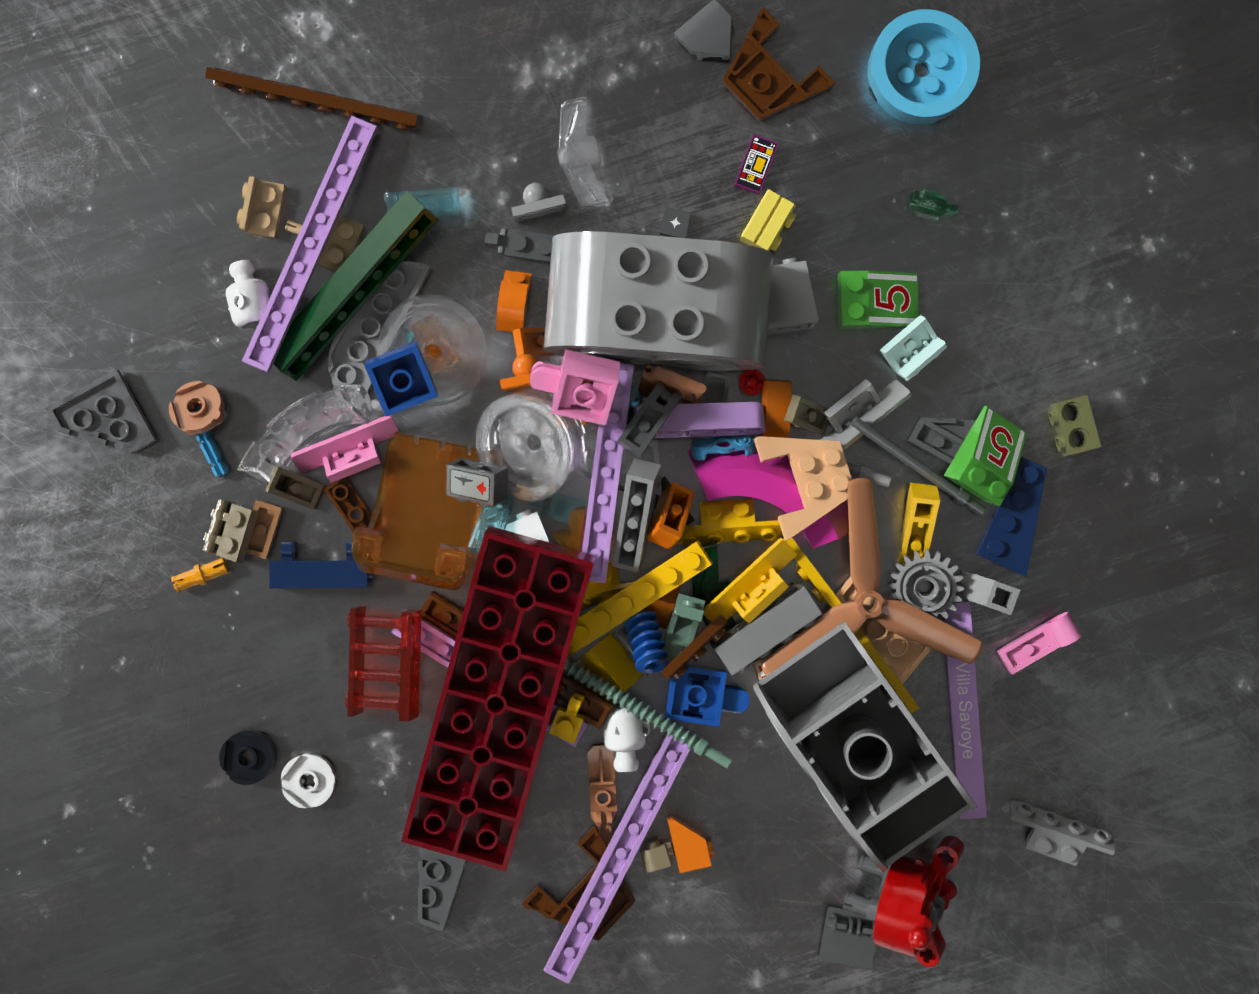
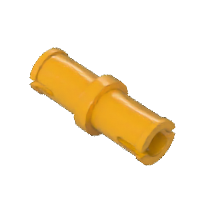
M221 557L202 566L197 564L193 567L194 569L172 576L171 579L172 582H175L173 586L177 593L198 584L201 586L205 585L210 579L228 574L229 568H226L227 563Z

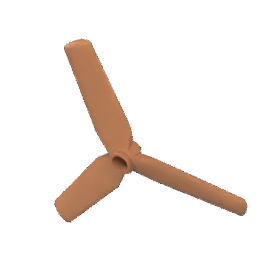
M856 478L849 481L847 488L850 574L857 594L854 600L833 606L816 619L813 625L803 629L790 641L763 660L761 667L764 674L768 675L845 621L855 634L867 618H875L886 630L967 664L973 663L982 651L983 643L980 640L905 601L884 599L878 593L882 567L872 481L868 478ZM872 596L874 599L873 606L868 610H864V600Z

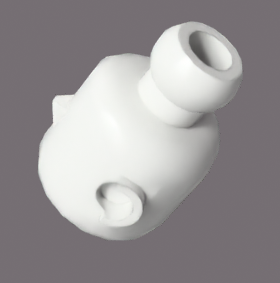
M250 260L236 261L229 267L230 275L234 278L235 283L226 289L228 310L235 326L239 328H254L258 326L271 297L269 287L265 281L254 279L255 266Z
M620 705L614 706L603 725L602 736L606 748L610 751H616V758L613 763L617 772H633L639 768V760L636 757L635 750L642 749L645 746L647 736L650 733V724H647L646 719L641 721L639 715L633 716V711L627 712L626 707L620 708Z

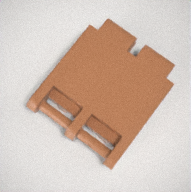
M647 365L638 387V392L646 395L645 398H648L655 386L660 382L672 394L676 392L682 396L679 404L701 403V395L706 391V386L697 382L695 378L672 372L663 365H658L656 368ZM660 398L656 401L660 404H667Z

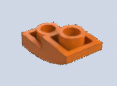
M765 379L761 400L764 407L766 431L761 433V435L764 437L789 438L791 423L784 420L792 398V382L790 380Z

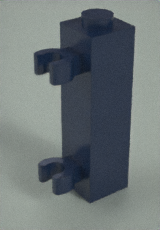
M359 541L346 542L347 560L295 561V542H281L282 561H269V589L371 587V582H375L376 568L375 565L371 566V560H359Z

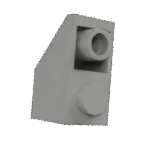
M964 570L962 571L963 579L958 584L963 585L964 590L956 592L962 599L1006 615H1012L1020 589Z

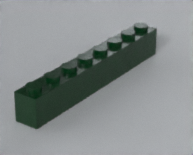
M408 191L403 194L292 321L273 363L280 372L297 382L439 220Z

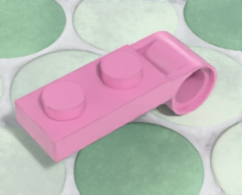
M1064 612L998 649L997 653L1009 674L1013 675L1059 647L1072 644L1080 639L1082 635L1069 612Z

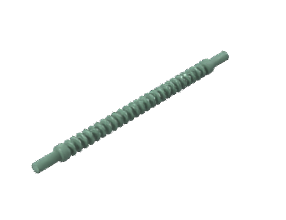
M567 657L564 668L567 676L573 675V680L580 679V684L586 683L587 688L593 687V692L599 691L600 696L606 695L607 700L613 699V704L619 703L620 708L626 707L627 712L633 711V716L639 715L641 721L646 719L648 725L653 723L654 729L659 727L661 733L666 731L668 737L672 735L674 736V741L679 739L681 745L687 744L688 749L692 747L697 755H705L723 767L728 768L733 759L711 747L709 741L704 738L698 739L697 734L691 735L690 730L684 731V726L678 727L677 722L671 723L670 718L664 719V714L658 715L657 710L651 711L650 706L644 707V702L638 703L636 697L631 699L629 693L624 695L622 689L618 691L616 685L611 687L609 681L604 683L603 677L598 679L596 673L591 675L589 669L583 670V665L578 667L576 661L571 663L570 658Z

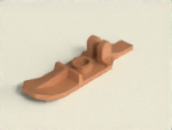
M593 744L587 751L590 814L606 846H608L612 839V825L618 816L616 777L613 765L615 760L614 751L608 750L605 744ZM605 793L608 795V800L600 802L598 795Z

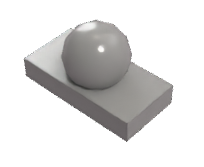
M541 183L529 184L523 192L525 204L511 207L515 222L567 209L564 194L549 198L548 189Z

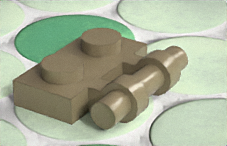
M218 499L216 509H212L211 517L213 519L209 532H205L204 535L205 545L203 551L214 553L215 546L218 544L217 556L243 564L259 512L232 504L229 513H227L226 510L229 502ZM223 521H226L222 536H220L219 533L222 527Z

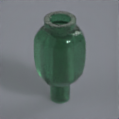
M930 189L913 190L908 201V205L913 206L916 212L933 217H939L945 213L956 216L959 208L957 205L949 203L943 194Z

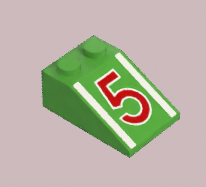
M868 270L840 271L837 275L838 329L906 328L919 317L918 273Z
M984 406L944 476L980 500L1000 507L1014 483L1027 433L989 407Z

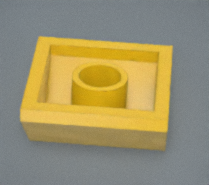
M611 631L575 661L578 667L584 666L583 670L589 669L591 675L596 673L598 679L603 677L604 683L609 681L611 687L616 685L618 691L622 689L626 692L645 673L636 670V661L628 658V652L613 638L614 633Z

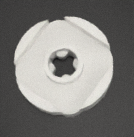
M305 753L296 756L284 767L281 774L282 791L285 798L296 807H317L326 802L333 794L337 775L333 766L326 758L318 754ZM304 774L306 776L310 774L314 776V787L312 785L307 787L303 785L305 780L302 776Z

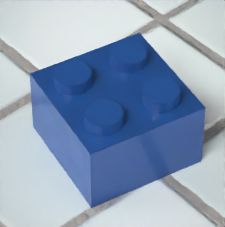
M417 341L365 361V369L386 417L438 397L437 388Z

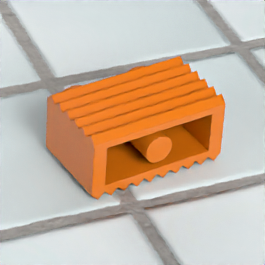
M673 482L659 495L657 507L653 513V521L650 523V530L646 536L648 541L666 549H671L682 538L695 494L693 490Z

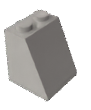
M799 258L785 259L783 264L772 266L767 335L813 328L819 322L807 263L806 261L799 262Z

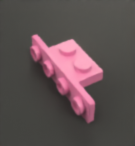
M384 416L291 453V458L300 473H305L324 465L327 478L332 483L380 464L381 461L376 444L398 436L400 432L392 416Z

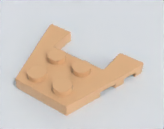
M764 436L754 439L761 463L788 456L804 509L778 517L785 541L848 499L847 484L852 478L840 441Z

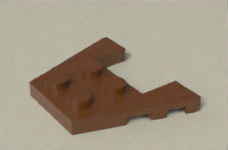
M764 7L760 10L722 81V84L758 121L832 88L836 83L818 65L798 84L761 46L780 27V24Z
M593 826L577 845L597 864L560 903L538 885L522 902L525 908L535 910L551 920L554 919L567 925L607 848L596 826ZM624 878L592 939L599 941L635 903V897Z

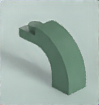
M678 594L664 639L665 647L661 649L666 650L668 653L665 659L673 660L693 641L698 624L702 621L704 614V600Z

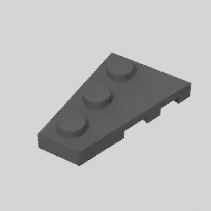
M419 847L418 923L442 932L446 929L468 862L467 860Z

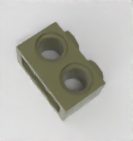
M1088 395L1050 405L1051 410L1048 411L1051 425L1056 428L1058 436L1055 437V443L1058 451L1062 452L1063 457L1101 447ZM1067 406L1074 410L1072 421L1067 420L1064 416V410ZM1074 432L1078 433L1081 437V444L1078 447L1074 446L1071 442V436Z

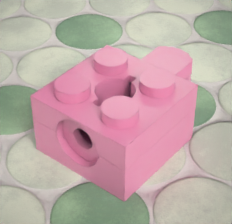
M565 349L561 366L540 361L534 364L531 370L530 384L534 389L554 393L551 414L606 426L619 381L620 362Z

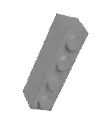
M635 458L626 477L612 563L613 567L637 573L640 570L646 555L648 543L646 536L651 526L650 523L661 469L660 464Z
M798 582L783 592L780 597L775 599L752 622L748 624L745 620L741 621L729 629L716 643L712 641L709 644L731 675L735 673L740 674L750 667V663L757 658L762 659L768 656L773 651L772 648L780 642L786 643L795 636L796 631L802 627L806 628L813 625L817 617L822 613L807 589Z

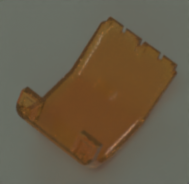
M396 432L394 440L389 441L387 445L376 504L368 529L356 527L354 530L351 549L353 559L357 568L363 573L449 590L460 589L470 569L485 507H482L478 502H460L457 498L446 495L447 464L459 458L494 464V461L490 459L491 451L472 447L471 455H466L467 446L448 442L445 443L444 450H440L441 441L419 437V443L415 445V436Z

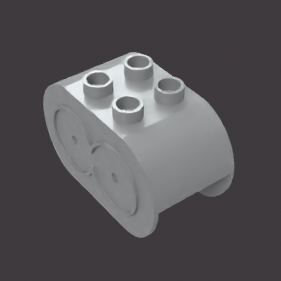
M593 231L569 232L555 235L552 238L543 349L564 356L566 349L619 361L621 364H653L672 368L708 371L763 368L765 366L773 254L762 248L715 240Z
M845 621L753 685L754 691L765 708L768 718L785 745L808 776L816 783L821 794L850 836L882 872L886 871L888 866L958 817L970 809L974 810L977 808L965 788Z

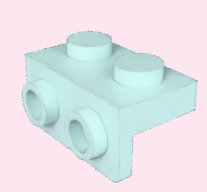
M920 315L882 347L880 351L893 371L908 381L916 376L933 359L937 358L948 346L945 341L937 337L927 319Z

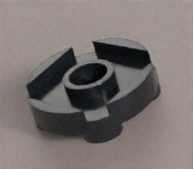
M242 730L230 736L222 745L219 754L220 766L233 782L240 785L255 784L266 778L274 767L275 749L272 740L259 731ZM247 750L251 751V754L254 755V760H251L249 765L245 764V759H241V754H245Z

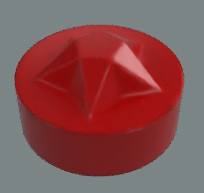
M757 369L745 370L738 380L739 389L747 396H756L763 391L765 377Z

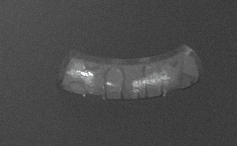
M349 384L334 386V390L321 394L314 392L301 398L267 424L268 430L258 442H252L237 470L256 482L268 485L276 466L287 468L292 461L291 453L304 449L313 440L333 429L352 424H369L371 400L368 392L362 385Z

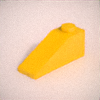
M910 482L898 562L906 564L904 560L905 554L914 559V550H917L920 556H924L926 548L930 549L940 505L937 486Z

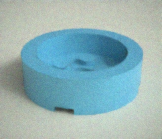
M931 9L910 11L890 22L878 37L868 61L867 75L869 86H871L878 104L894 118L917 125L936 123L955 113L973 91L980 71V55L974 37L967 27L955 17L945 12ZM924 63L928 68L929 74L924 77L918 76L914 70L917 64Z

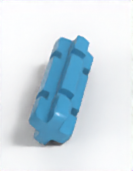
M210 430L195 435L197 441L201 442L200 447L208 463L213 466L211 469L216 477L226 475L229 472V468L226 462L222 461L223 456L215 440L211 439L212 434Z

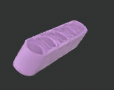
M763 403L678 404L654 438L758 435L766 431ZM637 406L632 409L633 418L638 412V410L641 408V406Z

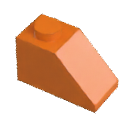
M668 815L667 819L679 872L685 873L711 867L710 858L715 857L712 841L706 842L704 834L674 815Z

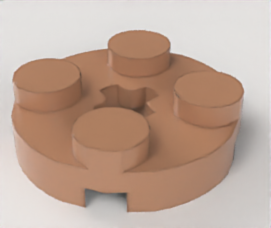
M193 381L181 386L175 393L177 396L174 401H171L169 404V415L172 422L187 435L208 432L224 420L223 412L225 406L222 395L214 386L205 384L202 381ZM199 403L202 406L200 411L196 413L191 412L195 408L194 404Z

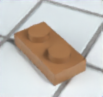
M259 500L255 501L253 510L259 513L246 554L263 559L269 558L284 508Z

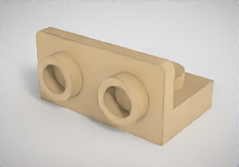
M249 176L248 183L245 182L242 189V197L245 198L243 209L240 208L237 214L239 229L244 233L276 239L286 186L258 180L256 177Z

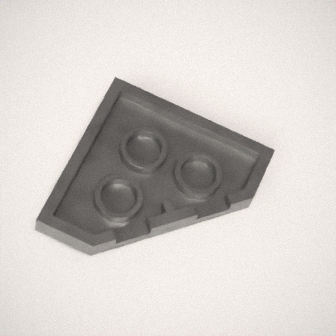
M117 369L45 408L57 431L129 453H136L158 441L121 372Z

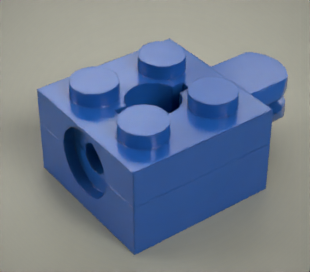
M686 664L685 667L688 670L677 681L673 677L669 681L665 719L670 718L676 721L719 727L721 712L738 714L744 712L750 703L749 696L741 687L726 685V670Z

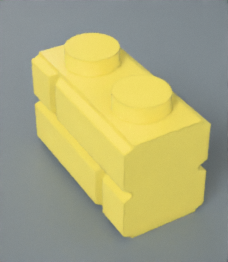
M767 190L743 231L740 240L747 245L762 248L769 252L770 250L776 252L783 240V237L779 235L784 226L789 229L797 215L793 213L796 205L775 192Z

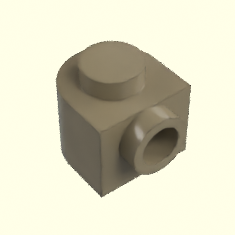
M655 839L643 844L644 848L640 850L646 872H654L672 866V858L675 857V852L671 841L660 843L659 839Z

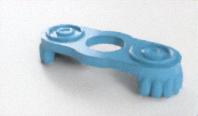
M746 435L717 436L694 441L691 455L695 460L702 459L704 461L707 454H727L733 451L744 450L745 455L749 456L754 453L755 445L753 438ZM719 442H727L730 444V446L719 447L716 444Z

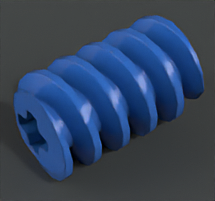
M654 611L638 613L630 617L625 623L628 641L631 642L630 648L633 651V660L636 661L635 667L641 673L662 671L670 663L669 660H663L668 656L666 650H661L665 647V643L663 640H659L662 637V632L657 630L660 625L658 621H654L657 618V614Z

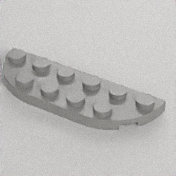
M402 261L334 338L329 350L328 370L334 389L341 399L353 409L360 411L372 387L364 366L365 361L391 350L431 270L430 266L418 262Z

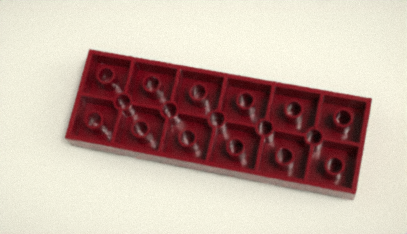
M488 526L482 540L401 842L507 871L595 562V555Z

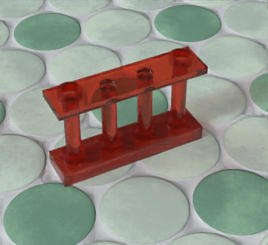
M362 605L350 608V613L347 617V626L350 628L348 693L345 697V707L348 709L347 717H354L363 713V707L396 710L399 713V721L409 722L419 717L421 609H409L403 611L400 618L366 616V606ZM365 627L399 629L401 632V643L399 645L365 643ZM365 654L398 656L400 659V670L398 672L365 670L364 656ZM364 680L397 683L400 686L399 697L392 699L363 696Z

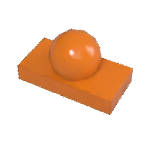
M530 354L517 356L512 364V371L515 377L500 379L501 389L504 392L532 387L530 384L531 370L534 364L538 362L537 359Z

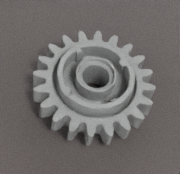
M926 548L924 556H920L919 552L914 550V559L905 554L904 560L906 564L896 562L895 564L899 572H890V576L896 579V581L889 582L888 587L896 590L891 592L889 597L890 599L898 598L899 601H905L937 619L938 614L947 619L946 609L949 608L952 611H956L957 608L953 601H962V597L956 592L963 591L964 586L956 582L961 581L963 576L962 574H953L957 571L958 565L948 566L951 560L949 556L940 560V551H937L931 557L928 548ZM922 581H931L934 584L933 589L929 592L920 591L918 586Z

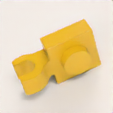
M574 692L567 709L562 706L559 707L549 734L570 743H575L585 716L578 714L585 696Z

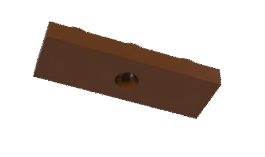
M348 476L331 483L323 489L368 555L373 554L392 540ZM355 510L361 512V517L358 520L353 517Z
M720 614L661 671L660 675L666 681H669L672 677L677 681L688 670L685 665L691 659L697 662L708 651L705 646L711 640L716 643L727 633L724 629L727 625V620Z

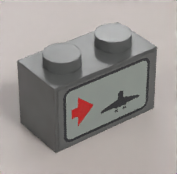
M459 458L447 464V496L455 497L460 502H478L482 507H495L496 504L507 499L508 467L466 458Z

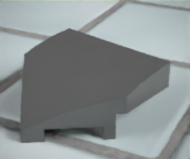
M716 0L708 3L674 32L675 38L692 55H696L698 60H703L705 57H722L723 60H731L732 35L734 34L733 19Z

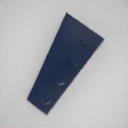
M1020 457L1014 483L1000 507H997L976 555L1023 577L1027 576L1047 468L1024 457Z

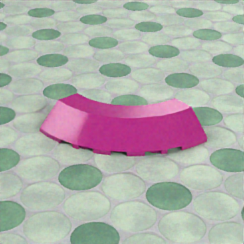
M727 442L716 444L719 447L730 446V444ZM756 445L754 453L749 456L745 455L744 450L733 451L727 454L712 453L707 454L704 461L702 459L695 460L692 458L691 450L687 451L706 501L728 496H746L767 502L786 514L804 509L788 456L761 463ZM846 500L801 531L810 548L819 547L849 534L848 504Z

